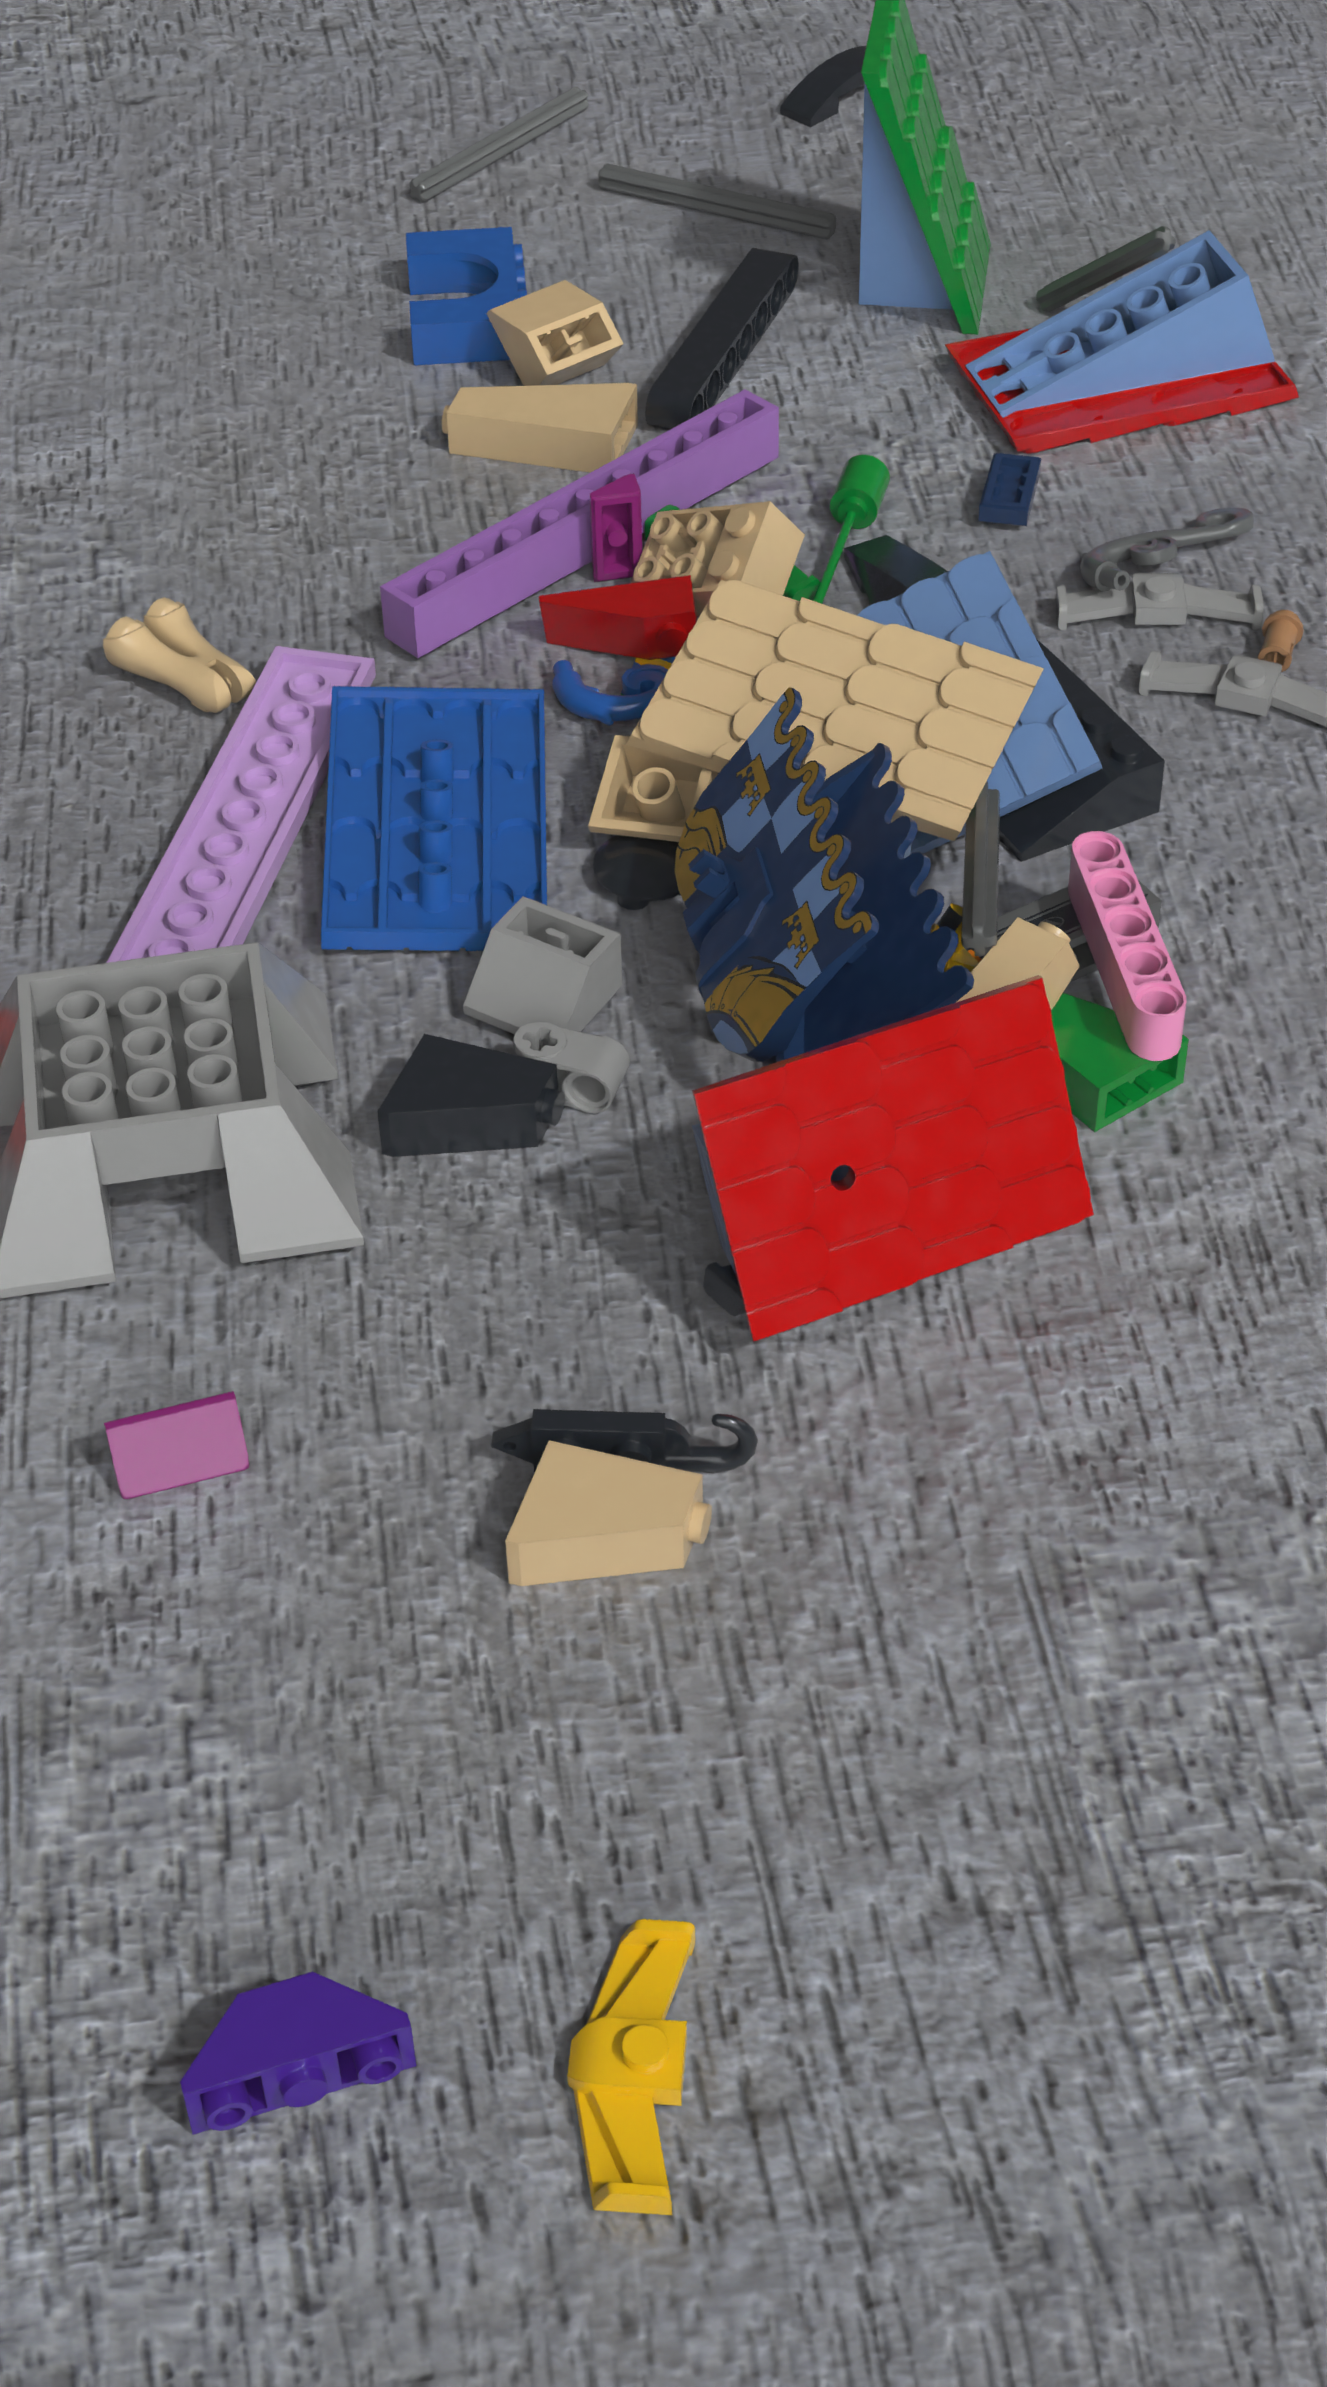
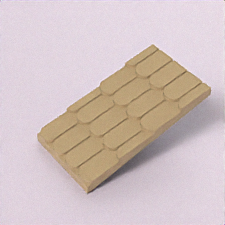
M720 580L660 686L643 712L626 745L720 772L754 732L788 687L794 688L801 694L802 708L790 726L789 732L797 726L804 725L814 733V742L810 751L802 760L800 768L807 762L816 760L826 768V780L871 751L877 743H883L890 748L892 762L889 770L881 779L879 787L888 781H896L903 786L905 793L902 804L894 813L891 823L900 816H908L917 823L918 831L955 841L1044 668L967 642H963L961 646L899 624L883 625L803 597L800 601L738 580Z

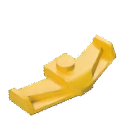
M652 1919L636 1920L620 1938L586 2025L571 2040L567 2081L574 2091L593 2210L672 2215V2201L654 2104L682 2106L687 2047V2021L665 2020L689 1955L692 1956L695 1947V1926L690 1922Z

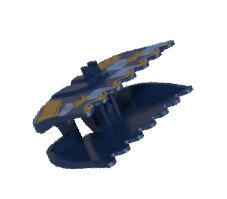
M790 687L781 695L754 732L702 792L685 822L676 851L675 875L678 890L686 905V909L683 912L686 928L695 949L700 954V965L695 972L696 983L699 993L704 1000L708 1021L717 1040L727 1050L753 1062H764L773 1056H776V1060L779 1062L956 1003L974 985L972 973L962 965H955L944 972L947 961L956 950L958 934L947 926L940 927L930 933L933 923L939 917L944 907V896L935 889H926L917 895L920 885L928 876L931 868L930 859L921 852H913L904 858L906 850L917 834V823L908 816H900L891 823L894 813L902 804L905 793L903 786L896 781H888L879 787L881 779L889 770L892 762L890 748L883 743H877L871 751L826 780V768L816 760L809 761L800 768L802 760L812 747L814 733L804 725L797 726L789 732L790 726L802 708L800 692Z

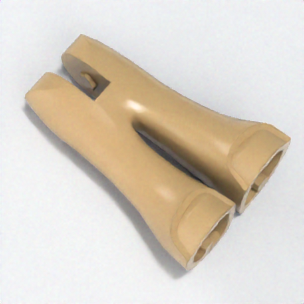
M163 597L153 602L147 614L144 615L143 622L127 616L120 618L113 624L107 636L103 639L105 656L113 666L172 687L186 696L192 705L204 712L218 713L229 707L231 702L236 703L250 695L256 684L253 675L243 665L216 649L198 632L183 603L174 602L169 598Z

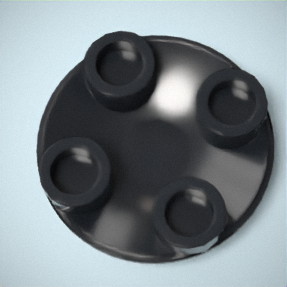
M616 835L607 840L597 850L593 860L595 877L605 889L617 895L618 904L627 910H640L645 908L650 901L665 900L677 895L681 896L675 875L676 851L679 842Z

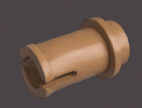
M1278 610L1270 614L1262 626V633L1265 638L1258 654V659L1281 664V672L1286 671L1290 667L1294 646L1301 641L1304 632L1303 624L1294 612Z

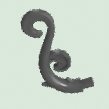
M1228 507L1214 509L1200 514L1196 518L1195 527L1152 531L1106 542L1088 553H1083V559L1080 564L1081 577L1088 585L1101 591H1109L1111 589L1124 590L1130 583V576L1127 571L1118 569L1117 564L1132 559L1133 564L1140 566L1161 564L1175 558L1178 547L1244 534L1253 528V513L1243 508Z

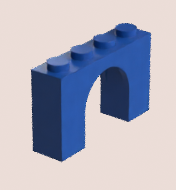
M512 227L406 233L410 295L441 293L477 294L457 299L409 301L414 366L510 360L486 313L490 309L527 295L522 244H513Z

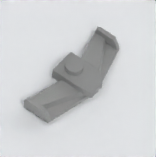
M1134 573L1132 575V582L1129 583L1126 589L1121 591L1116 589L1109 591L1094 589L1066 594V587L1062 585L1057 586L1055 594L1059 630H1066L1067 623L1133 614L1135 625H1186V616L1191 614L1251 623L1252 630H1259L1262 627L1264 614L1261 587L1258 585H1251L1248 594L1197 587L1185 584L1182 575L1178 573Z
M1151 651L1141 671L1139 693L1143 696H1148L1150 690L1216 694L1215 706L1266 716L1270 706H1274L1327 727V692L1281 674L1282 665L1279 663L1241 655L1233 656L1228 664L1162 661L1160 651Z

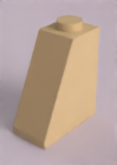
M549 1440L505 1540L509 1584L529 1586L684 1568L693 1543H704L711 1522L712 1506L711 1504L703 1503V1475Z

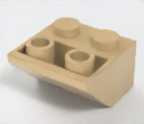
M567 280L490 309L486 313L523 386L558 385L604 366L624 344L603 302Z

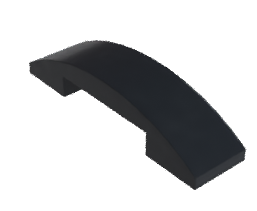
M866 45L854 47L836 54L811 71L787 96L780 106V114L808 127H812L839 112V97L865 84L861 70Z

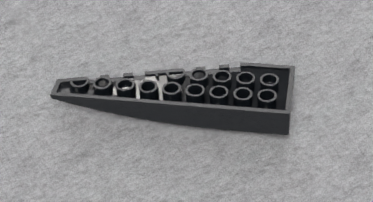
M888 535L844 548L845 561L860 591L867 594L869 606L880 601H888L904 593L910 586L921 580L935 578L947 572L946 569ZM1040 641L1038 643L1101 762L1102 769L1000 817L999 839L1021 862L1072 844L1074 839L1082 833L1090 831L1105 832L1158 813L1165 760Z

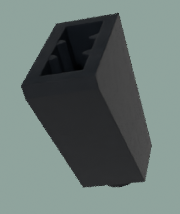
M424 1034L377 1111L382 1155L402 1157L538 1147L548 1127L558 1124L564 1109L565 1094L563 1091L558 1090L557 1065Z

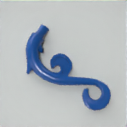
M560 660L553 666L554 679L552 680V688L561 705L571 713L586 719L598 720L607 726H611L613 721L641 718L668 669L661 665L651 664L632 667L626 670L621 677L625 696L599 693L598 688L585 685L581 676L574 671L572 664L567 660Z

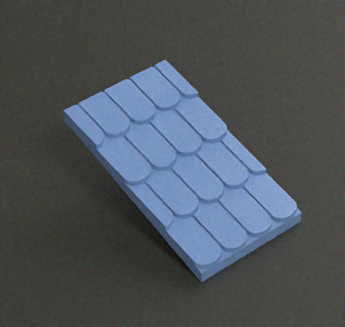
M990 551L968 557L956 564L951 570L935 578L921 580L910 586L904 593L888 601L874 603L857 615L883 625L899 624L961 646L963 642H967L1044 668L987 779L988 789L999 790L1000 817L1102 769L1101 762ZM966 822L958 837L965 834ZM917 831L912 842L911 854L913 852L924 854L951 840Z

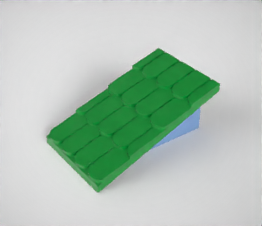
M876 0L861 70L865 87L859 304L954 310L962 334L978 335L991 242L975 183L967 181L953 127L946 126L927 54L919 53L905 0Z

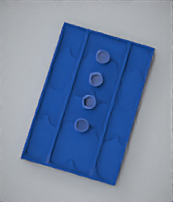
M332 686L321 949L347 950V947H352V950H403V948H409V950L460 951V948H466V951H483L491 929L522 896L547 905L544 689Z

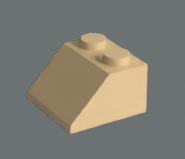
M614 735L588 824L590 832L679 842L687 818L702 792L719 772L628 746L626 744L630 736Z

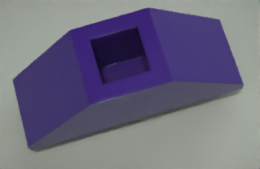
M313 1971L237 1994L180 2081L192 2135L211 2129L217 2131L230 2130L244 2124L250 2117L285 2106H308L319 2101L328 2093L360 2083H383L394 2078L400 2071L416 2067L411 2023L406 2012Z

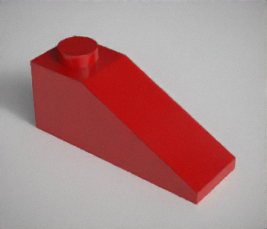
M691 575L539 596L546 642L548 644L647 660L675 657L697 622Z

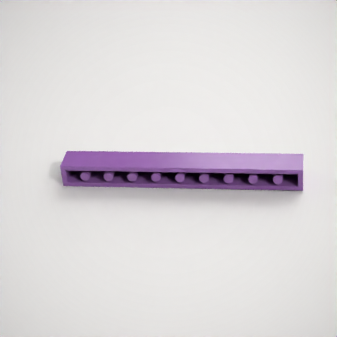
M744 389L381 585L380 592L385 638L416 658H420L592 562L590 493L624 475L634 473L641 490L642 533H644L646 519L663 507L671 504L677 506L680 510L688 509L690 506L779 457V407Z

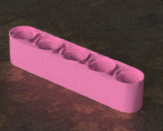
M1102 831L1082 833L1072 843L1068 895L1128 1047L1132 1053L1146 1060L1163 1061L1170 1059L1181 1048L1187 1003L1186 994L1122 842L1116 836Z

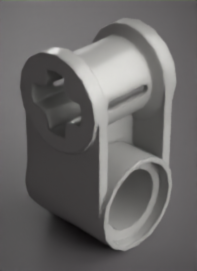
M539 1021L520 1027L514 1035L513 1047L517 1055L557 1065L558 1090L563 1091L565 1094L564 1106L594 1114L604 1112L611 1106L630 1064L629 1053L618 1041L607 1036L591 1035L561 1028L549 1022ZM544 1039H546L548 1041V1045H545L543 1047V1041Z

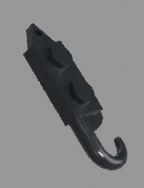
M533 1409L532 1418L494 1431L492 1433L491 1447L532 1463L534 1472L549 1440L684 1471L723 1472L734 1470L746 1464L755 1454L758 1439L753 1427L744 1419L728 1414H715L712 1416L711 1421L714 1426L733 1432L738 1437L737 1442L728 1446L692 1445L690 1435L685 1427L676 1420L667 1419L665 1413Z

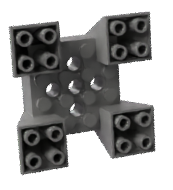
M259 942L17 975L0 1003V1127L13 1126L0 1161V1299L116 1282L108 1184L226 1168L241 1263L364 1246L350 1151L294 1086L338 1079L326 994Z

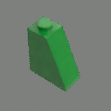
M1062 993L1051 1013L1058 1051L1064 1067L1072 1114L1092 1131L1097 1132L1184 1082L1189 1042L1186 1036L1182 1035L1181 1048L1170 1059L1150 1061L1140 1058L1132 1053L1128 1047L1113 1009Z

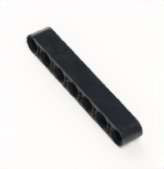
M752 248L652 385L645 409L648 425L672 429L717 403L791 296L797 282L799 261L796 255Z

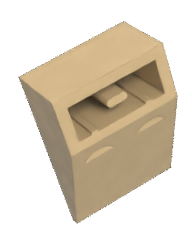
M771 501L657 512L638 565L634 570L631 583L691 575L698 617H700L720 580H738L783 596L805 534Z

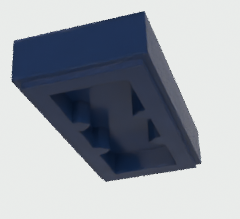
M994 453L979 505L978 521L1027 526L1041 472V458Z

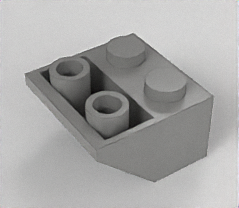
M522 896L490 931L463 1005L464 1014L513 1034L520 1027L538 1021L549 1022L561 1028L581 1032L622 987L621 933ZM546 1039L543 1041V1046L548 1045Z

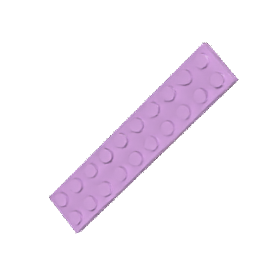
M275 646L106 963L241 945L244 943L328 773L332 686L370 687L376 676L374 658Z

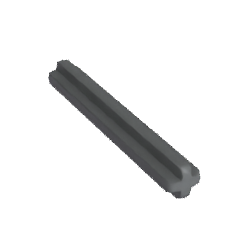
M1161 226L1049 283L1037 291L1036 300L1041 303L1043 311L1051 312L1168 253V251L1175 247L1176 239L1171 236V231L1168 227Z

